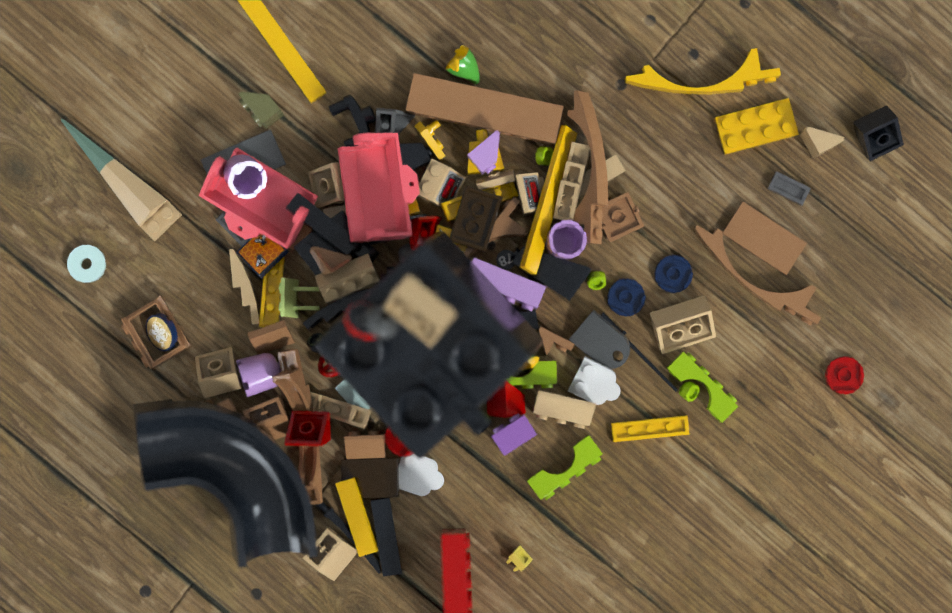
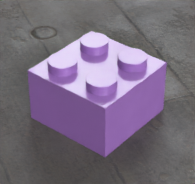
M517 414L509 419L510 423L505 427L501 424L493 429L494 434L491 436L504 456L537 435L525 415L520 416Z

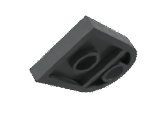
M595 310L591 312L569 339L594 361L610 369L622 366L630 355V343L626 336ZM613 352H622L623 359H615Z

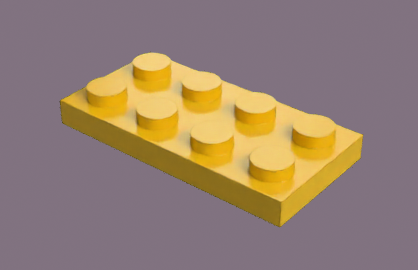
M789 98L714 118L724 155L799 135Z

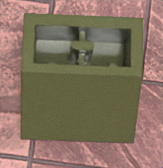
M239 93L241 97L239 102L247 112H253L251 117L259 127L263 125L267 129L284 116L281 109L268 94Z

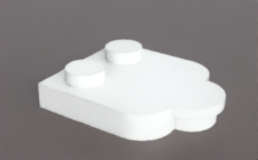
M585 356L568 392L596 405H601L606 400H616L620 395V387L615 383L616 374L612 369Z
M414 455L401 457L399 463V489L419 496H425L431 490H437L442 487L444 477L438 472V465L435 460L428 457L419 459Z

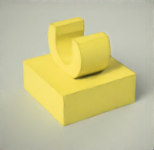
M520 545L509 555L506 563L513 562L516 565L513 569L514 572L522 571L533 559Z

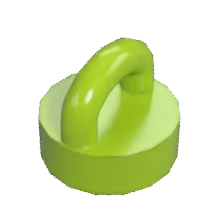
M545 146L539 147L535 154L536 163L549 166L553 149Z
M602 271L589 273L587 276L588 287L593 290L604 288L606 286L605 273Z
M688 381L679 388L678 393L683 399L691 402L698 397L700 388L694 382Z

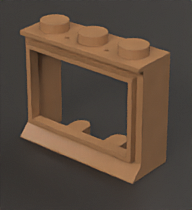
M161 295L121 319L123 322L121 325L122 329L127 335L130 334L133 339L131 344L136 351L139 350L141 352L143 364L146 368L150 367V369H155L193 346L184 335L183 328L175 320L174 313L164 300L166 299ZM157 306L159 311L168 316L166 318L174 323L177 329V341L180 346L154 361L131 320Z

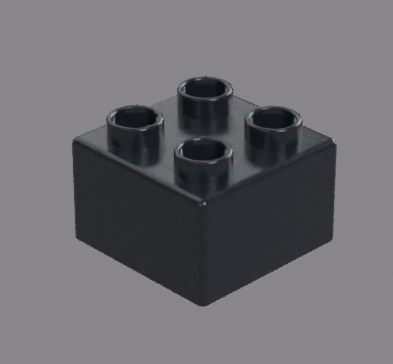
M438 231L420 243L357 302L367 303L372 306H385L393 292L408 275L418 280L425 289L433 292L440 301L449 305L456 313L454 319L432 347L427 345L400 322L397 332L391 338L364 340V337H356L348 331L344 323L345 315L315 342L316 350L410 452L419 459L425 457L463 422L422 377L432 365L438 361L480 407L520 371L543 344L542 337L443 231ZM381 312L384 319L390 318L387 313Z

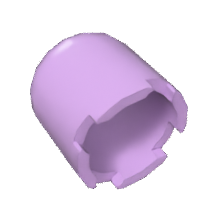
M239 154L228 159L223 170L224 180L232 192L240 198L249 199L256 197L257 193L262 188H265L267 181L266 172L256 160L248 155Z
M562 220L555 224L548 232L545 248L549 255L564 260L572 259L585 249L587 243L586 232L579 226V223L572 220Z
M262 353L236 360L247 397L277 387L273 382L272 376L280 373L281 367L272 354Z

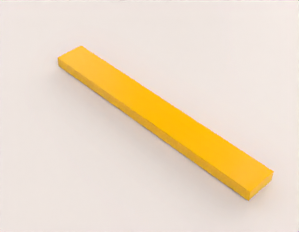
M237 0L312 104L327 92L262 1Z
M561 125L520 263V268L530 274H537L546 238L553 220L566 161L569 158L571 144L576 141L578 134L567 125Z

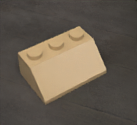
M369 254L349 261L333 273L326 275L320 273L315 276L319 290L327 305L353 293L373 288L380 282Z
M409 275L396 288L383 308L430 347H432L456 316V313L449 305L444 304L433 292L425 289L418 280Z
M705 296L650 312L652 327L661 354L716 337L712 311Z
M537 391L533 413L537 414L536 418L547 420L548 417L555 418L556 423L566 425V421L574 422V427L585 429V425L590 426L596 404Z

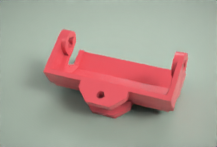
M362 133L354 135V145L358 146L338 148L350 243L400 240L412 236L408 204L413 203L420 193L418 177L408 165H402L398 133Z
M235 148L231 157L239 154L250 156L262 166L267 177L265 188H262L256 197L249 199L240 198L232 192L224 180L223 170L227 160L220 156L217 157L209 170L199 196L225 211L224 218L228 229L243 239L254 238L261 233L288 249L295 242L309 210L301 206L296 214L293 215L286 209L287 205L297 193L313 205L318 196L241 149Z

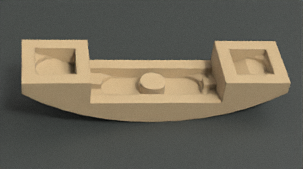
M310 392L313 411H329L330 418L366 429L371 410Z

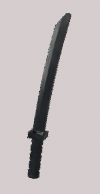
M604 312L600 314L604 319H606L622 334H626V332L624 330H620V328L616 326V324L612 322V320L608 318V316ZM629 341L630 347L677 392L678 389Z
M324 502L315 504L325 513L324 516L326 518L329 517L355 545L350 528L334 512V509L332 507L329 508ZM372 553L364 555L376 572L380 574L379 561Z

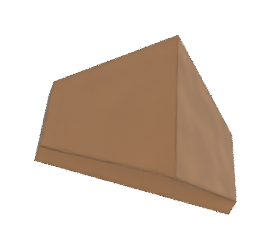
M315 246L310 249V253L323 275L333 273L351 261L352 258L351 256Z

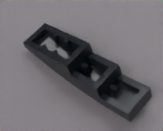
M372 288L353 293L331 303L303 322V325L310 331L323 319L330 324L343 312L346 314L349 307L361 300Z

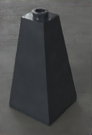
M522 247L521 250L517 248L511 257L514 259L512 261L513 265L541 285L546 286L547 289L567 303L572 299L592 270L589 267L543 253L537 274L535 275L520 268L525 247Z

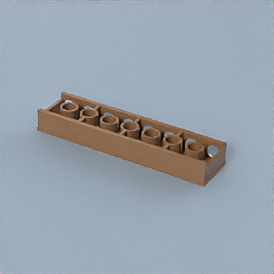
M414 73L406 111L413 115L480 130L487 129L490 132L498 130L503 135L554 146L564 106Z

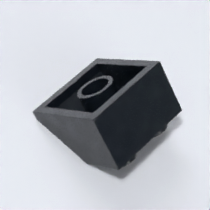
M887 105L853 122L856 137L870 162L904 145L898 117Z

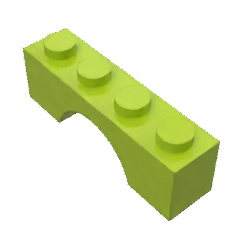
M681 352L666 369L679 382L687 379L701 382L709 394V403L706 409L720 423H723L738 407L736 404L737 400L730 393L726 394L722 390L723 386L716 379L713 381L708 376L710 373L703 366L699 368L694 363L696 359L689 352L687 354Z
M538 361L528 375L512 377L507 382L513 386L522 385V389H534V385H541V388H553V384H557L556 361Z
M589 435L573 446L574 460L566 471L552 474L541 469L527 480L540 500L543 498L548 500L555 494L554 490L559 486L561 489L570 483L569 479L574 475L579 477L586 471L585 467L591 463L593 466L601 460L600 456L603 453Z

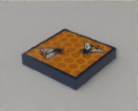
M260 233L259 236L250 238L236 253L262 279L289 251Z

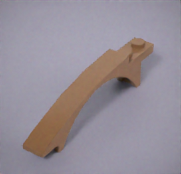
M576 90L574 91V110H568V117L579 125L587 138L591 151L592 170L587 192L575 211L573 221L579 223V226H584V232H586L587 236L586 244L598 245L601 244L603 236L602 206H608L607 167L603 140L589 93Z
M515 197L505 202L502 207L504 210L500 216L497 214L489 243L507 237L524 238L527 234L526 229L510 218L521 205L520 201ZM467 247L464 254L470 258L477 250Z
M698 225L694 227L693 231L718 263L751 294L777 312L781 311L784 306V311L793 316L797 314L802 317L801 321L809 326L819 323L821 317L805 308L816 287L811 285L799 291L789 293H776L757 288L744 280L731 265L724 249L723 231L717 228L711 234Z
M298 349L278 352L281 372L272 376L273 382L285 394L292 411H313L309 384H305ZM299 446L298 473L307 489L311 505L321 504L322 480L319 446Z

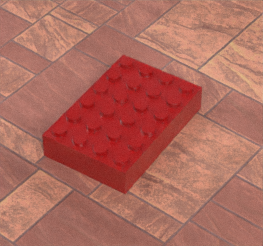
M466 528L442 529L444 613H473L472 610H469L472 609V591H468V589H471V571H467V569H471L470 552H466V549H470V533H466Z

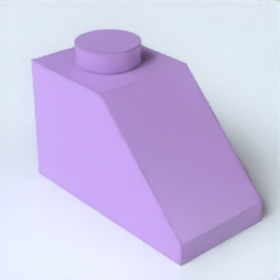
M498 130L467 154L469 160L481 174L485 172L489 174L496 168L500 134Z

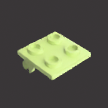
M281 278L279 284V292L281 294L279 312L281 317L299 318V310H319V306H297V291H320L319 287H299V280Z

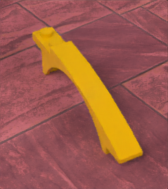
M754 48L748 53L744 63L737 72L728 79L708 87L693 88L674 84L661 77L650 65L643 66V74L626 76L624 80L627 84L670 93L710 95L742 92L745 83L746 86L757 85L758 81H765V83L776 82L781 73L780 68L761 71L757 48Z

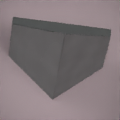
M377 108L375 133H398L399 135L416 115L396 109Z

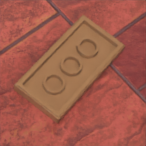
M745 202L741 203L722 232L725 237L785 276L807 244Z

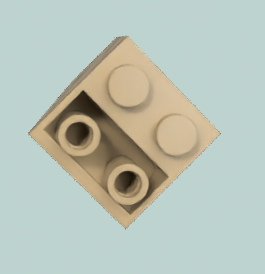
M328 527L316 541L317 556L309 557L305 555L303 559L317 571L335 581L358 552L356 548Z

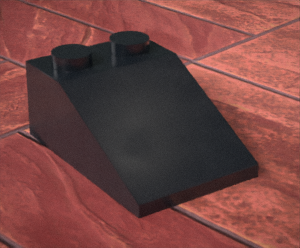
M342 210L331 219L349 232L347 214ZM313 231L297 243L294 248L313 273L318 275L322 272L310 253L311 247L315 246L342 253ZM358 242L350 251V253L353 252L364 242Z

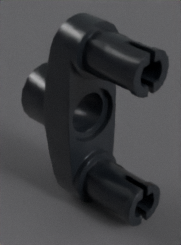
M351 94L329 106L332 116L346 110L351 111L359 130L358 134L370 133L368 124L376 121L371 106L369 105L361 109ZM353 137L343 141L345 147L358 146L354 145Z

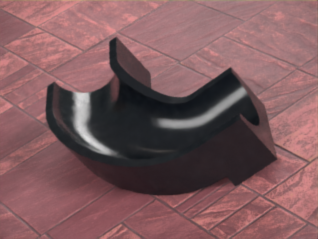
M172 399L133 404L140 473L145 491L194 485L213 494L228 511L232 555L239 568L247 567V563L254 558L272 553L297 552L306 554L309 557L317 556L314 517L307 489L300 474L286 453L261 427L233 410L207 402L172 401Z

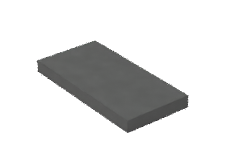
M271 129L201 159L207 175L217 157L220 156L228 161L235 148L241 149L267 166H271L274 170L286 165Z

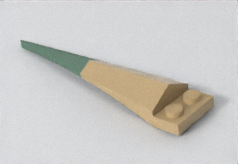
M61 119L62 123L136 223L152 240L156 241L182 216L166 198L71 124Z

